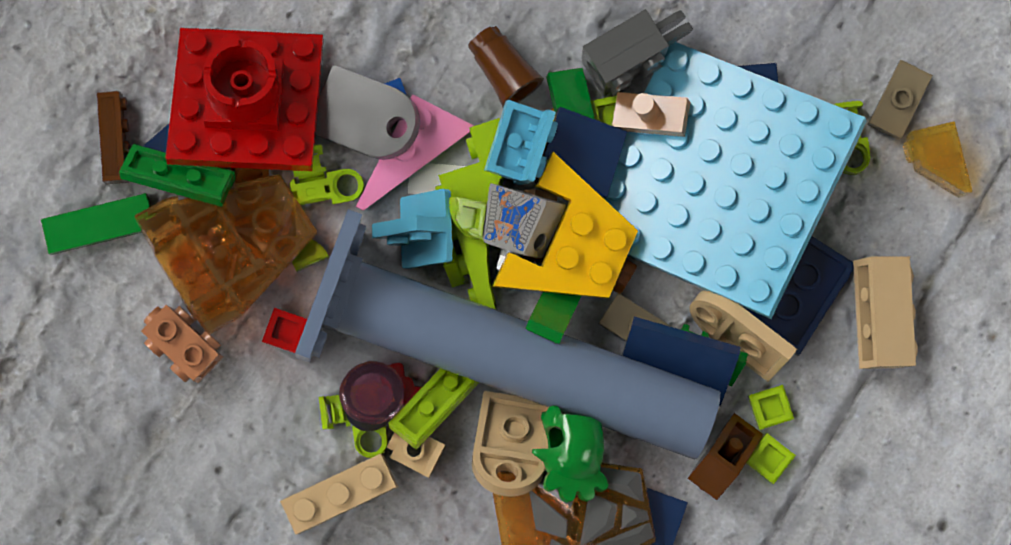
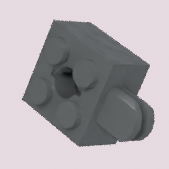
M645 9L583 46L581 62L603 97L610 92L613 96H617L618 92H624L632 86L630 81L642 74L644 78H647L663 67L661 63L665 61L668 47L687 36L693 30V27L688 22L662 36L663 33L675 27L686 18L682 10L655 24Z

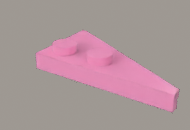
M412 94L411 99L415 103L420 117L418 135L412 146L400 156L378 161L356 207L363 211L467 135L470 132L469 127L474 125ZM399 120L392 134L393 138H399L404 135L407 130L405 120Z

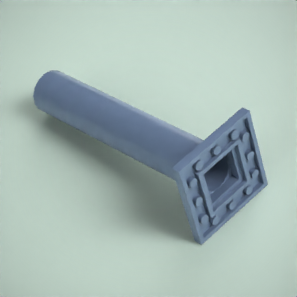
M347 210L295 352L297 359L311 363L313 356L320 358L327 339V333L322 331L323 328L336 333L338 331L546 407L555 405L563 413L594 418L601 423L602 427L694 460L699 457L709 438L720 403L719 390L567 335H563L559 344L525 329L528 323L526 320L363 262V258L358 257L357 254L364 238L366 225L360 224L362 214Z

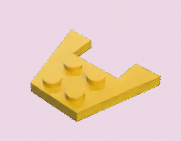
M551 152L536 186L568 200L569 203L541 266L508 252L492 287L609 298L638 230L559 156Z

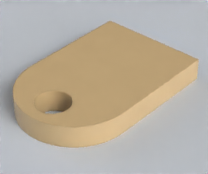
M703 290L690 304L691 316L700 329L707 332L712 339L741 347L740 351L748 354L746 366L767 382L790 360L797 350L745 308L728 298Z
M490 391L483 392L472 455V470L477 481L485 489L501 496H519L532 491L538 486L544 476L545 467L543 461L532 453V449L548 448V439L541 421V414L547 411L549 407L515 395ZM501 471H509L516 476V479L511 482H504L497 477V474Z

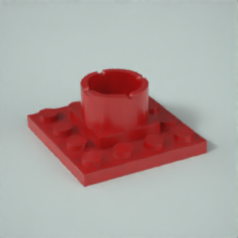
M180 28L165 157L167 164L312 172L324 45L323 34Z

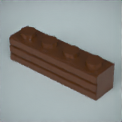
M120 91L97 93L102 181L106 185L129 183V181L120 179L119 174L130 151V143L126 141L125 132H129L128 119H124V110L128 108L127 98L123 97Z

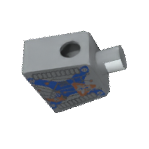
M491 183L488 193L483 240L487 244L502 248L496 269L500 270L508 252L521 258L523 255L542 258L564 213L566 204L511 187Z

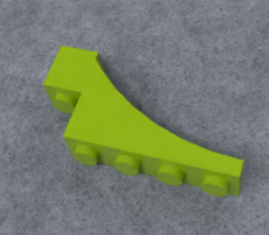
M500 118L469 127L472 137L465 139L471 159L479 158L480 162L438 175L441 185L435 186L436 190L449 189L451 197L487 203L490 184L503 185L505 177L484 171ZM451 219L452 240H459L462 253L457 255L463 276L469 274L473 284V288L467 289L470 300L498 310L491 282L489 264L490 244L484 242L483 236L482 239L477 240L467 237L456 227Z

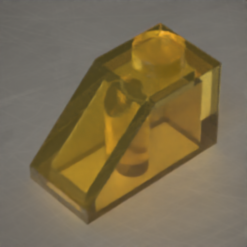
M955 121L914 130L906 136L907 142L903 143L904 154L907 162L913 163L915 172L958 198L972 192Z

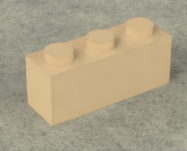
M871 256L854 260L859 369H888L916 366L918 346L914 335L916 310L912 301L914 275L910 266V256Z
M378 454L280 502L295 535L388 493L398 488V485L384 455Z

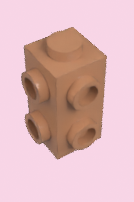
M165 305L162 309L159 306L156 307L144 319L146 326L141 332L148 337L144 344L159 358L163 354L174 362L170 369L184 382L191 379L199 383L223 358L217 351L221 346L220 343L206 331L200 335L191 326L195 320L182 307L178 306L176 310L168 305Z

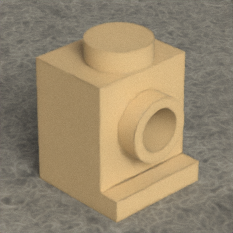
M394 432L387 446L388 449L393 451L390 458L430 478L446 445L428 437L421 445V453L416 457H412L407 452L410 444Z

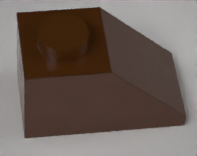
M734 413L702 455L687 479L718 500L740 474L764 434Z

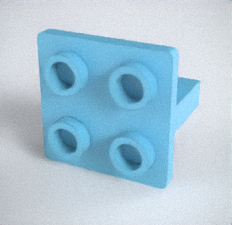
M507 100L484 171L511 179L517 185L532 183L535 177L540 178L547 160L546 157L542 156L546 142H552L557 130L558 123L553 121L556 112L549 109L540 111Z
M439 189L401 197V218L372 224V238L387 239V245L401 246L402 268L405 269L451 262L453 240L449 209L450 190Z

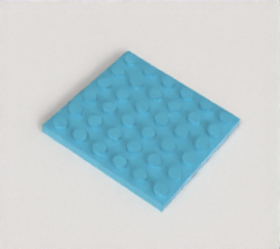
M675 42L668 47L665 61L661 63L663 67L654 72L644 93L649 95L686 97L691 103L685 137L627 132L609 194L605 200L638 230L627 256L703 290L728 298L746 309L772 319L867 120L861 115Z

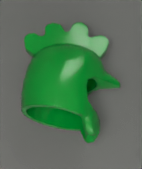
M555 405L550 406L547 411L541 414V421L548 439V448L532 449V453L543 461L547 471L543 487L548 492L557 489L560 499L565 503L573 501L576 494L580 500L587 502L594 498V490L603 492L608 488L607 479L600 472L604 454L602 425L594 418L562 414L559 407Z

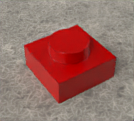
M274 307L262 342L295 353L307 319Z

